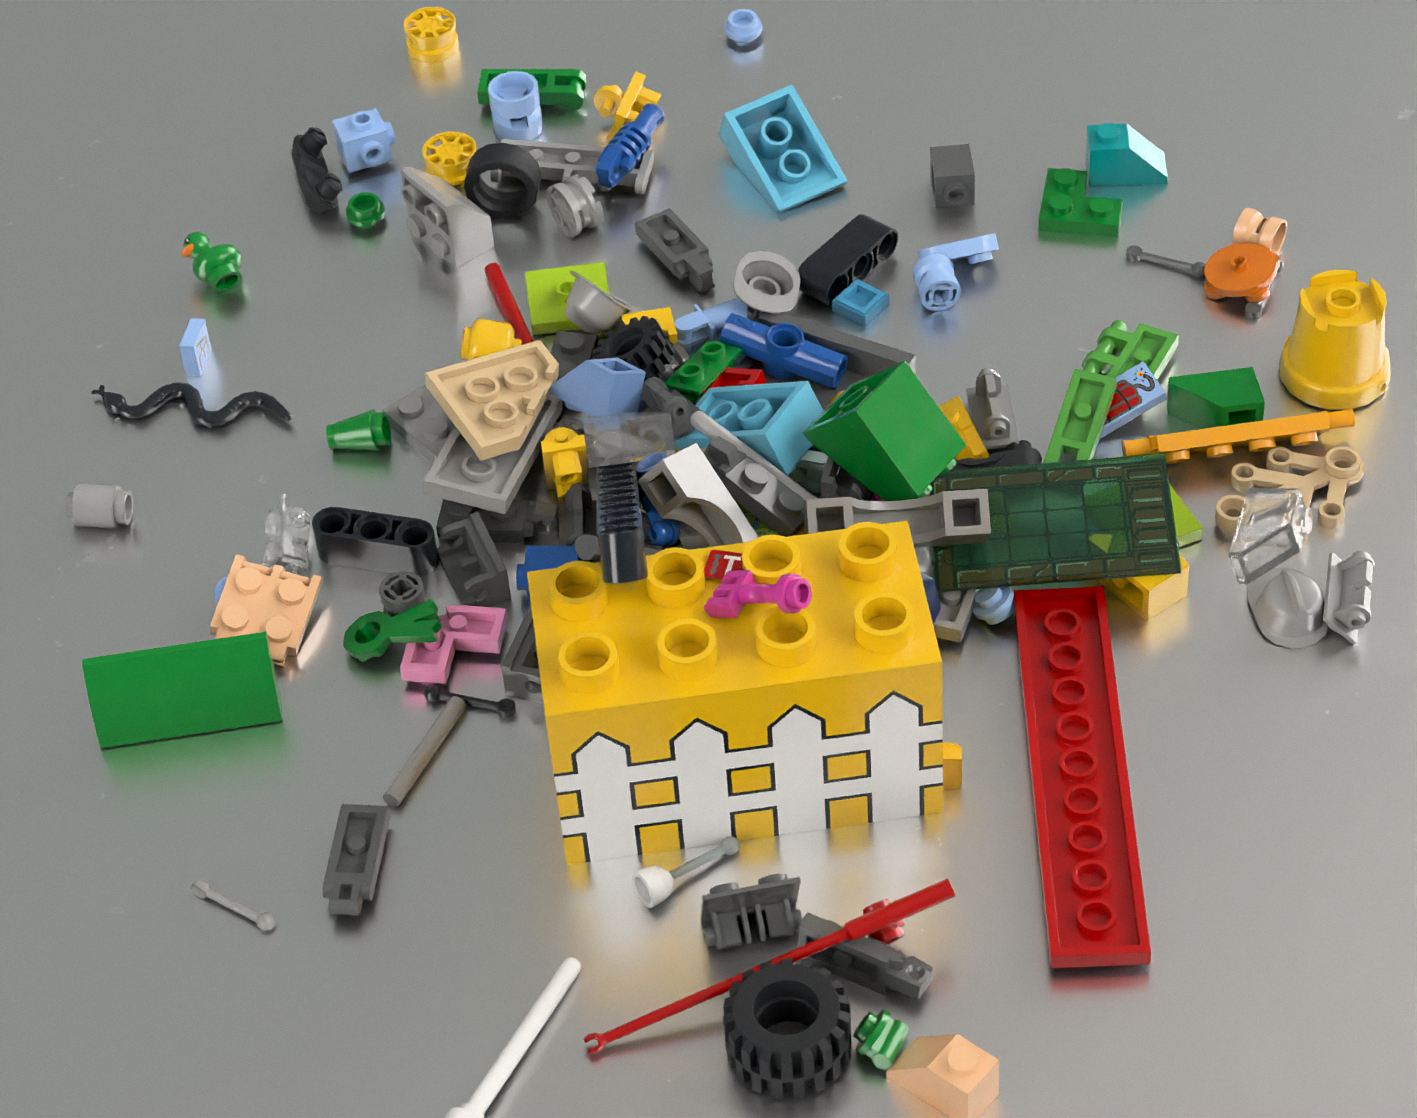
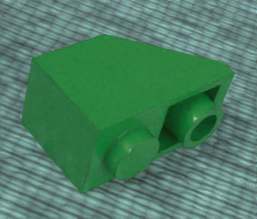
M1253 367L1168 378V414L1197 428L1205 429L1263 421L1265 401Z

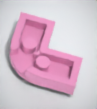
M468 605L445 606L446 614L439 616L443 627L436 633L438 637L437 642L407 643L400 666L402 680L446 684L455 650L499 654L508 623L506 608Z

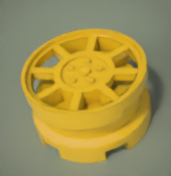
M440 7L421 8L409 14L404 21L409 55L421 62H438L451 57L459 46L457 32L455 31L456 21L454 15L447 9Z
M455 131L443 132L428 139L422 149L425 172L442 178L451 185L461 184L462 188H464L470 158L477 151L474 139L465 133ZM439 141L442 143L439 146H433V144Z

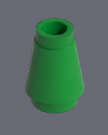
M372 409L338 421L335 424L327 425L326 438L329 448L331 450L380 451L382 446L390 445L391 427L387 414L385 412L377 413Z

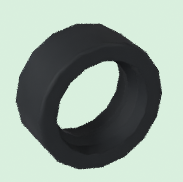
M507 143L488 144L478 149L470 158L465 176L464 191L467 198L489 216L495 218H517L529 212L536 203L542 174L539 164L534 157L519 146ZM499 169L508 171L518 176L525 184V188L514 192L495 190L482 180L480 174L488 170Z

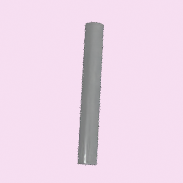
M456 696L450 698L383 795V800L392 807L400 805L467 706L461 698Z

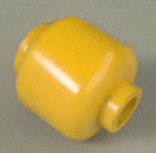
M479 318L474 320L471 327H464L460 359L467 361L520 346L522 340L514 338V329L511 324Z

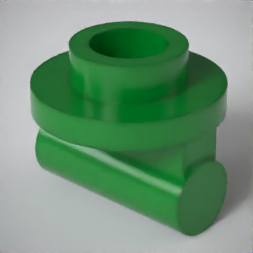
M885 1009L881 1010L877 1016L869 1012L862 1019L853 1034V1037L859 1041L855 1051L861 1055L866 1054L878 1068L889 1069L909 1032V1028L904 1022L892 1019L891 1013Z

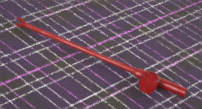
M947 878L892 903L889 902V899L878 901L864 908V915L846 922L842 929L769 961H771L772 965L781 964V959L792 958L793 964L843 941H855L864 936L888 945L904 937L901 928L905 925L903 919L954 898V890ZM757 965L751 969L757 972L760 970V965ZM744 972L605 1033L588 1034L583 1038L585 1043L591 1040L598 1041V1045L595 1048L589 1049L588 1053L590 1055L598 1054L610 1042L728 992L734 981L742 983V974Z

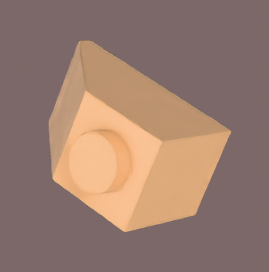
M959 1034L917 1037L891 1067L886 1070V1077L950 1118H979L999 1095V1059Z

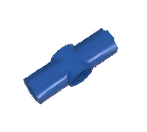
M731 313L726 319L720 334L719 342L743 348L741 354L764 362V370L774 378L789 379L798 375L837 389L842 382L848 365L849 356L804 340L801 329L789 323H778L769 327Z

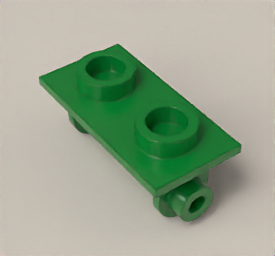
M706 341L665 382V385L668 389L677 390L696 405L695 401L698 397L701 398V393L727 367L734 368V360L743 352V348L726 345L719 341Z

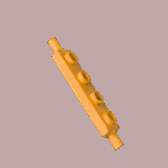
M1350 408L1348 410L1321 411L1320 413L1156 436L1147 435V438L1123 440L1122 452L1125 459L1128 457L1150 455L1151 459L1164 458L1165 464H1175L1191 460L1190 454L1207 452V458H1218L1233 454V448L1249 446L1250 452H1261L1275 448V442L1291 440L1292 446H1304L1318 442L1317 436L1322 435L1324 432H1329L1330 429L1354 427L1355 415L1353 409Z

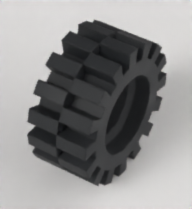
M642 316L640 320L637 317L631 318L627 325L624 322L618 324L619 329L615 332L613 330L606 333L608 338L599 340L597 343L599 348L594 349V357L592 358L618 357L645 371L644 381L654 377L656 373L662 374L666 370L664 365L671 364L673 360L671 355H674L675 350L656 319Z

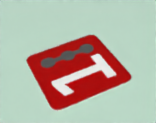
M711 550L704 568V577L722 580L728 571L743 570L742 553Z

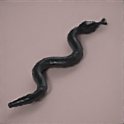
M175 382L164 385L153 392L142 403L133 406L127 405L126 399L121 394L104 392V385H100L99 390L91 391L92 395L102 396L104 407L109 412L120 414L124 418L141 419L149 416L169 400L175 398L184 399L188 413L195 423L208 428L224 426V424L233 421L245 408L257 404L264 406L265 409L270 410V412L284 418L286 421L292 419V414L275 397L258 391L242 393L217 411L205 410L200 392L188 383Z

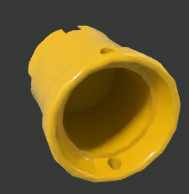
M1329 270L1311 277L1310 285L1307 289L1304 290V287H1302L1292 335L1287 337L1279 361L1280 380L1289 393L1302 402L1325 410H1348L1368 405L1384 393L1391 378L1389 351L1385 346L1387 301L1385 291L1371 277L1370 284L1367 285L1364 282L1357 281L1358 272Z

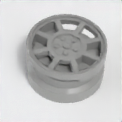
M579 174L567 178L565 184L560 182L547 189V201L551 214L559 228L569 237L579 235L584 227L591 229L603 222L601 202H595L592 196L595 189L584 176L580 178Z

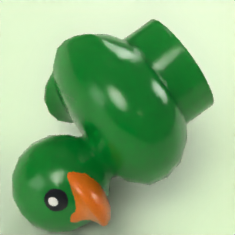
M201 232L190 233L184 239L181 255L185 258L194 259L193 273L200 281L210 284L215 292H225L239 284L242 279L239 271L242 265V255L237 248L230 244L211 247L210 239Z

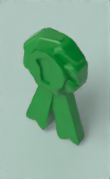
M429 599L393 617L381 611L360 616L345 631L343 647L349 655L364 662L375 656L381 657L386 649L394 643L437 642L438 637L436 633L443 627L440 622L441 619L437 614L438 607L432 599Z

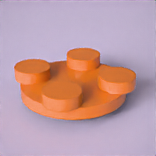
M1250 242L1236 243L1218 250L1208 259L1204 268L1206 279L1204 291L1206 297L1217 300L1225 296H1245V299L1250 302L1265 300L1269 295L1268 285L1274 280L1280 267L1278 255L1263 245Z

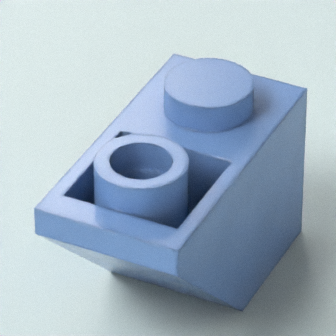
M618 357L586 360L550 386L549 394L564 401L566 408L592 416L594 423L606 427H615L618 422L636 420L646 372Z

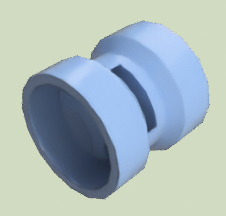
M930 254L915 263L912 274L915 284L919 289L921 302L925 308L931 311H943L951 308L958 302L961 296V289L954 276V269L949 258L941 254Z

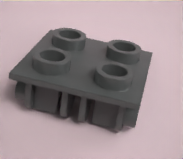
M780 873L760 878L758 880L759 885L739 888L738 883H725L712 887L709 890L710 894L702 895L700 922L701 924L710 922L712 926L703 927L707 947L716 945L717 950L742 945L737 922L738 917L741 920L746 944H751V933L747 916L753 914L760 941H766L762 913L764 912L770 939L795 935V930L799 929L802 915L800 909L791 911L790 907L796 906L801 883L800 877L788 879L787 874Z

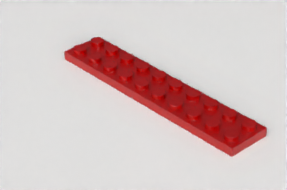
M1104 586L1013 590L1050 968L1150 964L1151 947Z

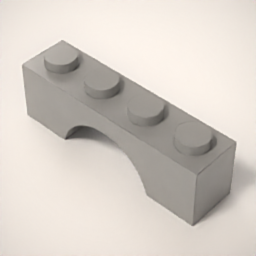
M697 443L662 459L637 480L661 518L676 519L689 524L707 540L711 547L750 542L758 538V535Z
M988 489L942 491L923 498L901 501H865L853 497L806 499L803 509L805 534L846 529L860 522L885 524L907 520L914 547L986 543L991 534Z

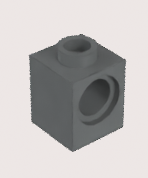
M969 144L930 147V179L935 208L975 205V172Z

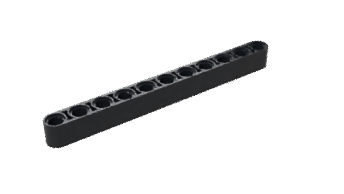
M620 456L599 460L596 462L597 536L603 581L605 583H627L644 579L648 576L635 457Z

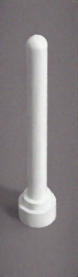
M569 957L562 962L468 1102L451 1108L444 1118H485L484 1113L579 974L581 964L578 959Z

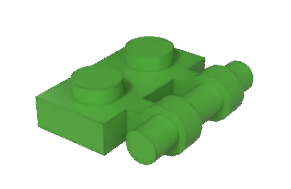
M1115 320L1110 327L1102 330L1097 339L1098 346L1086 355L1082 362V370L1116 378L1144 361L1156 380H1158L1178 348L1179 335L1139 323L1134 333L1127 332V326L1124 322ZM1121 351L1119 357L1112 355Z

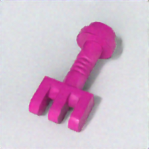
M750 570L728 571L722 579V584H719L714 590L713 597H710L704 605V610L713 618H737L745 604L770 603L777 604L778 608L784 613H798L809 605L812 591L809 582L797 574H784L778 579L777 584H757Z

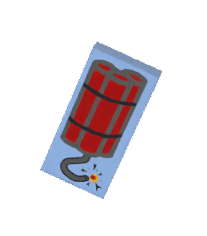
M1144 361L1116 377L1117 387L1100 439L1167 400L1166 392Z

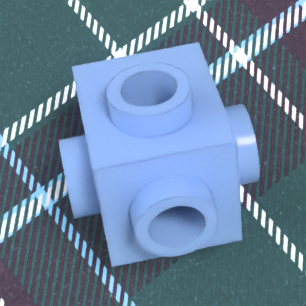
M377 108L332 120L337 149L348 173L392 161L390 145L395 143V135L390 122H383Z

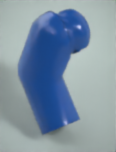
M644 495L641 497L640 501L652 525L648 531L651 542L657 546L664 544L670 546L677 542L681 532L676 519L661 518L648 496Z

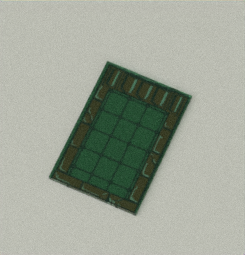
M1165 454L953 470L939 478H935L930 483L933 489L929 496L942 491L988 489L991 534L986 543L933 546L932 566L934 567L937 592L1181 573L1180 542L1177 540L1170 492L1171 480L1168 477Z

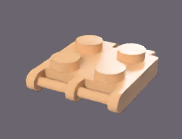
M237 554L210 624V634L215 635V639L266 632L273 664L284 666L287 655L297 656L322 584V577L313 574L312 578L292 574L285 572L283 566L276 564L273 568L247 562L245 556Z

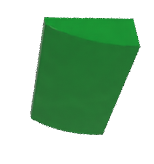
M266 632L82 659L89 704L100 748L282 721L281 694Z

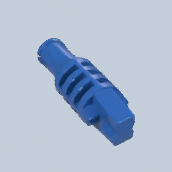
M653 103L645 104L635 120L623 124L614 138L604 148L595 167L600 186L613 188L626 174L633 170L645 152L650 148L652 134L665 120L663 116L664 111L659 106Z

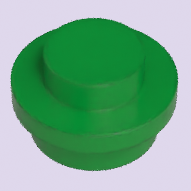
M362 192L352 196L346 208V217L349 223L362 228L376 225L385 216L383 202L379 200L376 194L370 192Z

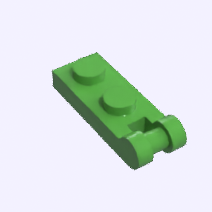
M1074 369L1041 472L1049 474V472L1090 469L1117 387L1115 377ZM1063 453L1077 456L1074 465L1061 462Z

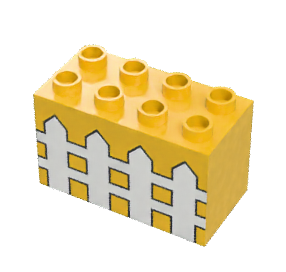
M908 520L885 524L860 522L846 529L789 537L764 535L750 542L692 550L668 548L654 555L646 556L648 570L646 578L627 583H605L603 581L601 562L572 561L558 568L527 572L545 719L567 865L721 844L722 840L728 836H733L738 841L943 813L942 659ZM715 549L742 553L743 570H750L757 584H777L778 579L784 574L800 575L811 586L812 596L809 605L798 613H784L778 608L777 604H745L737 618H713L709 616L704 610V605L710 597H713L716 587L722 584V580L704 577V568L710 551Z

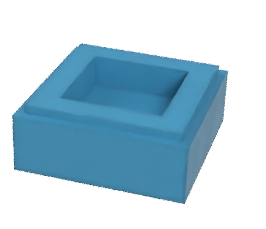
M856 279L832 301V312L866 327L889 306V294Z

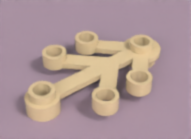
M1345 446L1330 449L1325 457L1296 453L1285 447H1275L1268 452L1267 470L1256 468L1249 463H1239L1233 466L1230 480L1231 486L1240 492H1249L1256 485L1275 489L1251 500H1247L1239 495H1226L1220 498L1216 504L1215 522L1223 533L1238 535L1250 525L1252 518L1292 501L1289 517L1282 523L1281 539L1291 546L1302 545L1308 539L1309 524L1306 520L1313 492L1329 484L1327 501L1319 505L1317 521L1326 529L1340 528L1344 524L1345 506L1343 501L1347 486L1356 484L1362 479L1364 463L1356 450ZM1293 468L1311 472L1305 476L1290 474Z

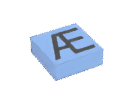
M191 318L179 344L187 376L201 377L211 352L205 319Z

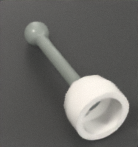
M733 836L725 837L720 846L669 872L658 865L647 866L633 873L632 882L634 889L643 904L652 908L670 896L676 878L724 854H736L739 851L740 843Z

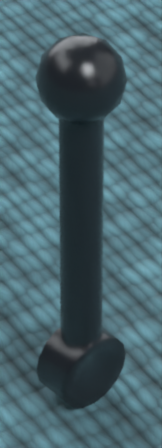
M436 685L428 686L424 692L426 700L431 703L439 700L449 701L451 697L456 696L461 698L466 705L498 711V714L503 718H510L516 713L515 702L508 698L496 702L441 691Z

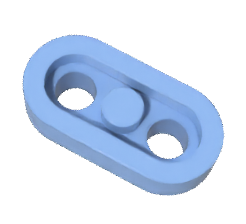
M994 233L938 245L917 252L919 260L930 254L944 255L949 258L954 268L953 260L967 257L969 264L992 260L991 252L999 250L996 234Z

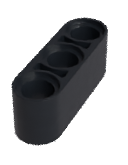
M859 214L800 265L798 269L800 274L799 291L832 306V301L854 280L858 279L863 282L893 255L899 240L898 232L865 214Z
M342 507L322 509L312 519L318 555L324 563L389 574L407 571L419 577L431 574L438 567L439 557L434 529L425 520Z

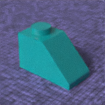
M1105 123L1102 125H1087L1086 170L1088 187L1168 184L1165 153L1128 124Z

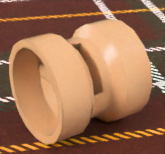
M1247 207L1237 220L1233 233V244L1244 242L1257 243L1278 254L1286 236L1287 221L1275 216L1269 219L1262 217L1261 212Z

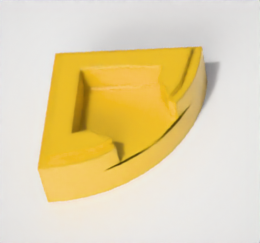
M943 742V789H960V786H962V748L959 746V743Z

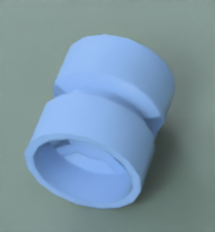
M510 71L493 78L489 84L488 92L496 137L499 140L532 141L537 138L542 132L543 124L541 108L539 106L538 82L534 76L526 72Z

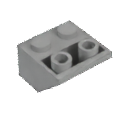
M409 166L401 169L403 181L401 193L408 211L407 227L415 238H421L427 243L439 258H445L455 268H458L495 247L491 217L442 178Z

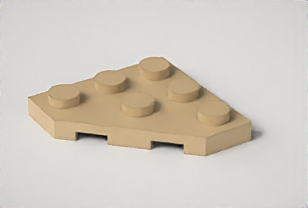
M537 340L426 372V387L482 461L519 450L522 447L549 395L550 386L558 378L559 363L544 344Z

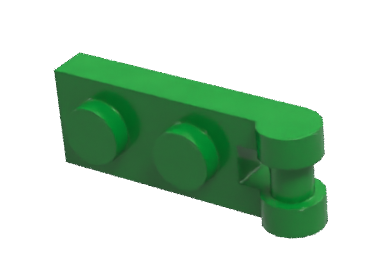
M481 70L477 90L479 104H490L488 89L493 78L506 72L521 71L534 76L538 82L539 105H563L568 110H578L583 105V91L586 88L587 76L581 70Z

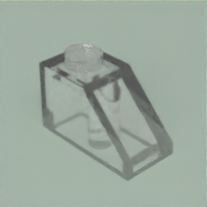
M1300 488L1247 489L1228 555L1238 585H1248L1300 552L1304 535L1311 532L1313 523L1312 510L1310 507L1305 506Z

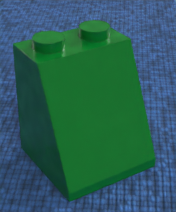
M906 361L852 383L803 432V435L809 442L884 501H901L926 497L933 489L930 483L935 478L945 475L957 464L954 458L966 446L963 439Z

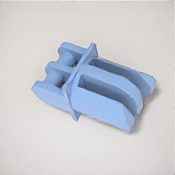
M735 298L701 311L698 305L694 304L693 313L680 317L675 321V328L678 332V344L691 357L706 341H719L725 321L731 313L746 318L748 312L747 305L739 300V298Z

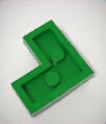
M1048 168L1039 214L1038 231L1118 237L1123 199L1086 197L1087 171L1069 168Z

